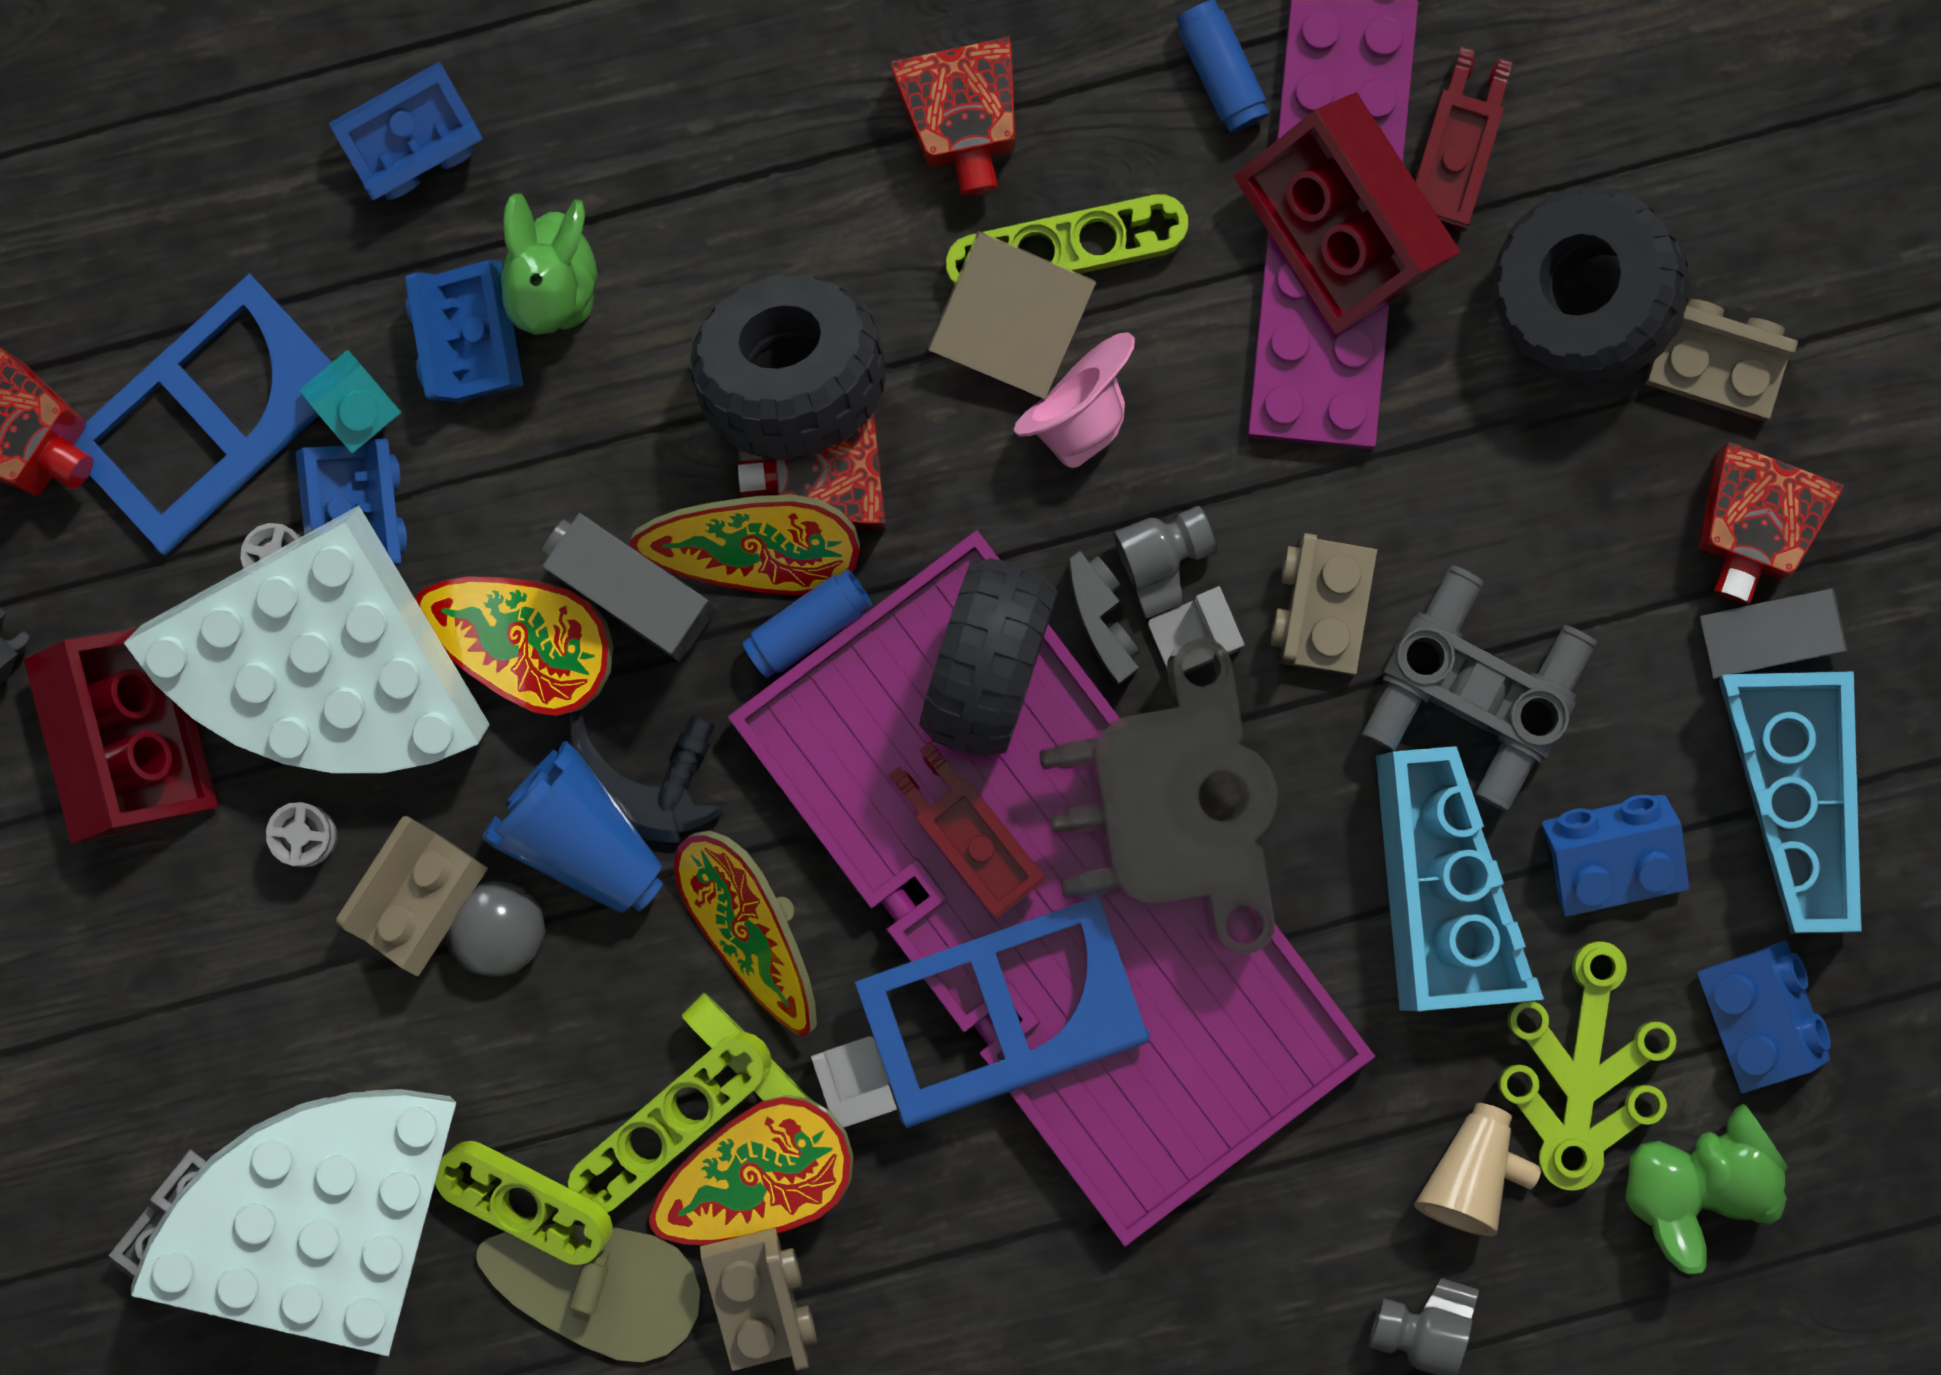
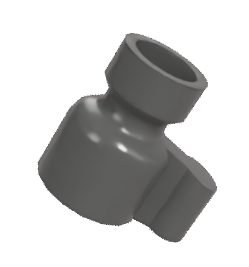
M1200 506L1178 513L1175 521L1170 524H1166L1157 518H1148L1113 532L1119 556L1134 588L1139 607L1145 619L1182 605L1179 565L1183 559L1189 557L1197 561L1217 553L1213 532Z
M1441 1278L1423 1311L1419 1314L1409 1313L1405 1304L1382 1298L1374 1319L1368 1347L1389 1354L1396 1350H1401L1407 1354L1411 1366L1434 1375H1457L1468 1344L1472 1326V1315L1479 1289Z

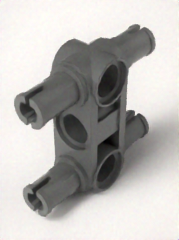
M1451 565L1425 614L1418 613L1416 617L1411 618L1400 641L1394 647L1392 656L1383 671V675H1385L1383 682L1387 686L1374 708L1362 735L1388 750L1395 751L1421 702L1428 704L1430 701L1497 737L1496 742L1500 746L1475 796L1498 809L1508 812L1534 763L1541 764L1543 760H1547L1555 743L1566 731L1569 717L1576 706V695L1572 691L1597 641L1584 632L1564 625L1538 674L1531 673L1529 675L1462 639L1463 635L1459 630L1472 608L1484 581L1463 568ZM1423 641L1436 649L1439 655V664L1437 670L1432 675H1421L1410 668L1406 654L1412 643ZM1536 701L1548 708L1552 722L1550 729L1545 735L1536 736L1524 729L1520 714L1527 702Z

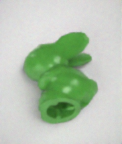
M514 193L506 203L503 223L508 253L505 257L504 268L501 271L502 302L506 316L518 329L534 335L551 333L559 328L563 330L574 328L591 315L594 302L593 289L597 284L598 274L592 250L582 234L585 218V208L582 200L575 199L566 214L548 212L537 218L535 223L532 212L522 194Z
M1742 1104L1735 1108L1728 1118L1726 1134L1717 1136L1712 1132L1702 1134L1697 1139L1695 1151L1691 1154L1660 1141L1641 1144L1629 1158V1178L1625 1199L1633 1213L1653 1227L1654 1237L1668 1261L1684 1273H1703L1706 1267L1707 1247L1696 1216L1702 1209H1708L1731 1219L1753 1220L1766 1225L1772 1224L1781 1218L1787 1201L1784 1188L1785 1171L1788 1169V1166L1748 1107Z

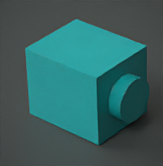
M346 350L299 390L351 453H354L401 413L349 350Z

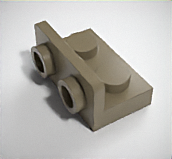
M1690 299L1683 317L1685 320L1680 330L1666 346L1664 352L1650 364L1645 385L1763 422L1768 421L1772 414L1788 359L1795 354L1798 341L1783 336L1785 328L1774 322L1759 318H1748L1747 324L1722 317L1724 309L1716 304L1698 299Z
M1304 533L1300 538L1299 548L1287 547L1281 584L1292 585L1288 610L1277 608L1271 636V646L1281 648L1279 663L1350 676L1356 675L1377 549L1317 539V535Z
M404 816L338 915L336 923L347 932L369 943L404 970L418 977L453 924L460 907L473 893L488 868L446 838L412 818Z
M776 1228L700 1246L701 1260L732 1371L791 1356L796 1371L809 1368L807 1345L817 1343L815 1327L809 1306L806 1305L798 1308L796 1306L792 1289L802 1286L796 1255L793 1248L781 1250Z

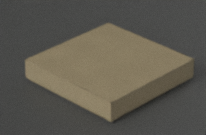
M978 231L928 345V349L1046 399L1096 282L1093 279Z

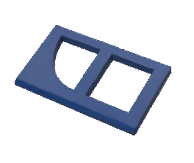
M249 273L86 421L85 429L74 445L93 458V468L89 475L154 544L155 550L166 556L319 417L318 413L299 390L332 362ZM245 308L253 315L265 337L272 364V387L266 410L261 420L247 437L181 367ZM161 385L170 392L227 454L163 514L97 444Z
M1099 896L855 982L901 1113L900 1121L905 1125L906 1129L1150 1043V1031L1143 1023ZM1081 923L1086 944L1087 970L1080 1001L1069 1021L1054 1037L1041 1046L1029 1050L996 952ZM971 962L1005 1059L920 1089L886 991Z

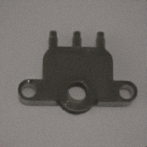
M1196 638L1179 644L1171 652L1167 661V678L1172 708L1122 716L1107 722L1096 733L1095 738L1061 743L1053 748L1042 749L1039 752L1041 767L1045 770L1054 768L1063 770L1091 765L1097 803L1072 807L1064 812L1053 813L1050 816L1052 832L1055 834L1065 832L1075 834L1102 829L1108 868L1079 872L1076 876L1064 877L1060 881L1061 890L1066 898L1077 896L1086 898L1122 892L1143 903H1164L1204 896L1209 928L1213 938L1220 946L1233 952L1252 954L1262 950L1270 942L1274 933V914L1263 849L1255 843V840L1269 827L1277 809V785L1270 767L1256 752L1238 743L1243 736L1232 663L1228 652L1216 641L1207 638ZM1195 649L1207 652L1215 664V673L1212 680L1204 686L1191 684L1183 673V661L1186 655ZM1223 770L1231 774L1238 781L1242 796L1238 810L1231 817L1216 821L1209 818L1202 811L1198 801L1199 789L1203 780L1210 774ZM1249 906L1257 917L1256 931L1249 939L1235 942L1227 933L1226 919L1234 908Z

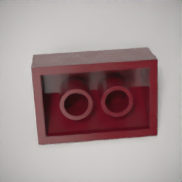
M1357 92L1315 109L1233 175L1335 335L1342 333L1410 290L1461 253Z
M137 629L63 640L23 659L71 844L125 834L218 807L196 720L192 719L153 683L124 644Z

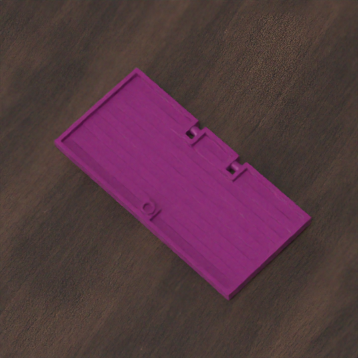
M976 530L729 715L728 718L871 909L879 903L883 904L896 922L887 930L911 962L1099 896L1143 1023L1150 1031V1043L1009 1093L1123 1245L1126 1246L1376 1056L1243 881L1233 885H1226L1212 880L1207 883L1142 892L1130 887L1122 879L1117 865L1112 829L1105 821L1103 804L1107 799L1100 763V747L1110 732L1125 725L1049 624L1006 753L990 756L987 759L965 754L931 741V738L919 726L933 670L966 571L970 563L989 558L1000 560L982 535ZM930 741L962 781L965 778L969 780L1047 878L1046 881L997 920L916 819L919 814L888 776L897 767L908 772L919 785V792L930 805H933L948 793L950 788L939 775H934L923 761V754L919 751ZM1167 781L1165 805L1172 824L1187 840L1205 848H1218ZM914 877L917 878L930 896L917 907L902 888L903 885ZM1081 923L996 952L1015 1010L1022 1018L1020 1024L1029 1050L1041 1046L1054 1037L1069 1021L1080 1001L1087 970L1086 944ZM968 962L924 978L961 1029L965 1032L974 1026L988 1044L980 1052L988 1065L1004 1060L1005 1057L972 963Z

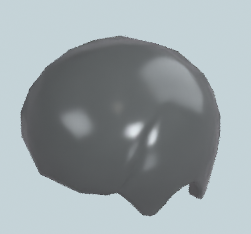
M480 881L473 893L459 908L453 924L445 934L447 950L466 970L474 974L496 977L517 973L538 956L546 933L542 909L535 898L524 887L511 882Z

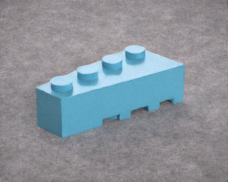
M1854 672L1722 675L1719 679V684L1790 934L1860 932L1861 906Z
M1457 747L1396 751L1377 755L1376 764L1400 1011H1425L1544 1000L1537 978L1532 976L1523 950L1526 946L1518 923L1513 921L1501 887L1504 882L1497 862L1492 860L1481 828L1484 825Z

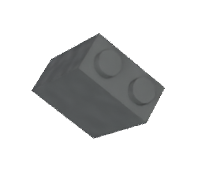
M580 512L572 524L563 519L551 533L542 549L544 553L549 555L543 567L553 577L592 601L595 606L680 664L716 613L709 600Z

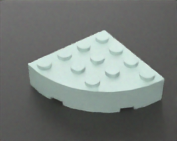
M360 506L351 509L147 621L124 642L153 683L192 719L238 747L286 765L329 773H386L431 764L478 745L490 725Z
M403 1089L354 1092L302 1103L254 1125L214 1154L176 1196L148 1240L131 1285V1296L389 1356L456 1102L450 1096Z

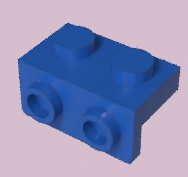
M440 61L329 123L333 133L362 180L371 200H375L382 195H385L387 200H392L408 193L420 183L418 175L440 164L442 169H448L460 164L474 154L475 149L473 145L483 139Z
M486 260L436 275L421 272L406 275L405 282L408 293L406 312L413 325L418 352L416 371L419 381L424 387L427 399L464 402L524 386L513 322L506 316L502 302V262Z
M374 439L362 445L354 453H351L346 446L308 447L296 451L304 535L360 506L395 567L401 564V555H404L406 551L407 533L404 521L396 516L394 493L399 488L400 469L396 456L390 455L388 440Z
M1636 795L1626 799L1621 804L1593 810L1584 808L1572 809L1563 813L1560 817L1542 822L1543 834L1552 852L1558 902L1565 917L1690 890L1682 825L1665 795Z
M1786 940L1697 972L1741 1093L1810 1073L1830 1061L1828 1050L1830 1049L1831 1041L1828 1028L1823 1018L1817 1013L1814 1014L1805 991L1808 987V976L1805 966L1796 953H1791Z

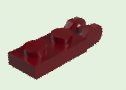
M1460 47L1447 90H1443L1440 96L1415 182L1444 226L1466 232L1504 111V107H1500L1513 62L1498 58L1488 78L1487 85L1489 88L1484 102L1462 95L1466 80L1470 78L1475 60L1473 56L1475 51Z
M930 741L919 751L923 754V761L934 775H939L950 788L948 793L933 805H930L919 792V785L908 772L897 767L888 776L919 814L916 819L997 920L1046 881L1047 878L969 780L965 778L962 781Z

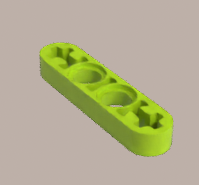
M1157 194L982 233L1001 241H1008V244L1019 247L1020 243L1031 235L1043 236L1054 247L1055 255L1051 262L1081 274L1159 257L1175 251L1183 243L1186 236L1188 215L1184 206L1176 198L1165 194ZM1155 209H1161L1165 219L1175 218L1177 225L1169 228L1167 240L1158 241L1154 231H1147L1135 234L1134 241L1138 248H1125L1126 228L1119 216L1131 214V227L1147 224L1150 221L1151 211ZM1103 222L1113 229L1116 235V243L1110 252L1104 255H1093L1082 248L1079 235L1087 224ZM976 234L958 239L950 247L946 257L947 276L953 286L959 276L956 266L965 262V252L970 250Z
M747 1032L733 1033L725 1037L581 1160L570 1173L568 1188L598 1203L606 1212L615 1209L764 1081L771 1067L770 1052L765 1043L756 1035ZM729 1052L734 1056H738L743 1052L747 1053L752 1060L746 1068L751 1078L742 1071L721 1088L713 1078L731 1062L732 1058ZM702 1068H705L708 1074L704 1073ZM692 1087L700 1090L705 1095L709 1106L705 1118L702 1120H692L681 1114L677 1107L676 1099L678 1092L682 1088ZM724 1094L728 1095L730 1099H726ZM647 1127L659 1135L662 1142V1151L658 1158L648 1160L641 1158L634 1152L630 1138L635 1128ZM618 1159L625 1170L607 1186L608 1191L604 1189L595 1194L588 1185L594 1178L593 1174H601Z

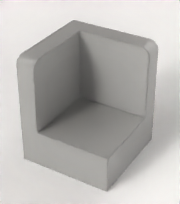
M1220 586L1199 594L1193 601L1155 616L1148 622V627L1170 679L1240 651L1245 645Z
M871 1036L811 1056L828 1109L843 1128L898 1109L875 1038Z

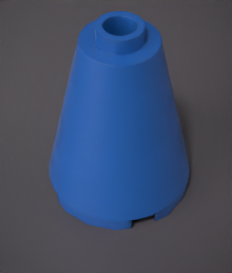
M567 741L561 743L558 753L552 750L509 797L507 801L510 804L507 809L511 813L503 821L495 816L482 835V839L493 848L620 914L625 912L630 906L640 912L655 897L663 885V882L656 877L661 870L662 864L577 749Z

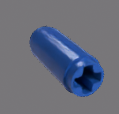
M1216 0L1201 3L1176 18V22L1180 28L1178 31L1180 38L1221 123L1226 124L1229 133L1241 131L1266 118L1270 113L1265 105L1267 102L1265 95L1224 10L1219 9Z
M847 569L839 575H832L751 632L752 636L743 641V646L754 665L766 678L771 677L777 672L781 674L864 615L863 612L872 607V602L857 578Z

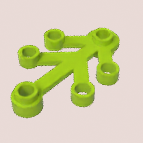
M1591 942L1582 946L1576 952L1572 961L1574 979L1583 988L1573 1060L1548 1027V1013L1542 1005L1532 1001H1523L1513 1006L1508 1014V1026L1511 1032L1516 1037L1526 1040L1567 1096L1563 1123L1538 1094L1539 1079L1531 1068L1524 1065H1511L1505 1068L1499 1076L1498 1088L1506 1100L1516 1103L1543 1140L1539 1152V1164L1544 1176L1553 1185L1565 1190H1580L1595 1182L1604 1166L1603 1151L1640 1124H1654L1664 1116L1667 1108L1666 1098L1659 1089L1648 1085L1636 1086L1627 1094L1623 1107L1590 1128L1595 1100L1650 1060L1659 1061L1668 1058L1676 1047L1675 1033L1668 1025L1661 1022H1648L1639 1027L1634 1040L1600 1064L1610 991L1622 983L1627 970L1626 960L1622 952L1616 946L1607 942ZM1598 955L1608 957L1612 963V972L1604 980L1595 978L1590 970L1591 961ZM1525 1008L1533 1009L1539 1016V1026L1531 1033L1521 1031L1517 1025L1518 1014ZM1656 1028L1664 1033L1666 1044L1661 1052L1651 1053L1645 1047L1644 1038L1648 1031ZM1515 1072H1523L1530 1081L1527 1093L1519 1097L1513 1096L1507 1087L1509 1077ZM1644 1092L1651 1093L1656 1100V1109L1648 1117L1640 1116L1635 1110V1100ZM1569 1146H1577L1583 1152V1163L1576 1170H1567L1561 1162L1562 1153Z

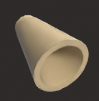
M1476 1103L1473 1113L1467 1116L1416 1200L1415 1208L1426 1216L1450 1227L1482 1236H1496L1504 1179H1508L1527 1189H1532L1538 1182L1541 1174V1167L1508 1152L1511 1134L1509 1125L1512 1116L1495 1106Z

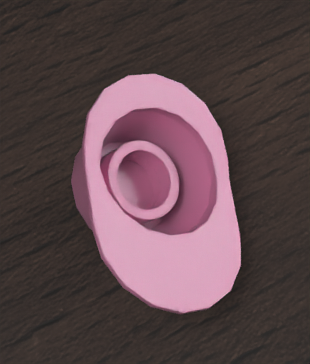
M1128 332L1119 333L1104 340L1089 351L1052 389L1046 399L1042 398L1019 418L1015 424L1014 432L1019 437L1037 434L1062 464L1069 468L1079 467L1108 446L1117 436L1124 419L1125 402L1116 375L1128 361L1134 349L1135 338Z

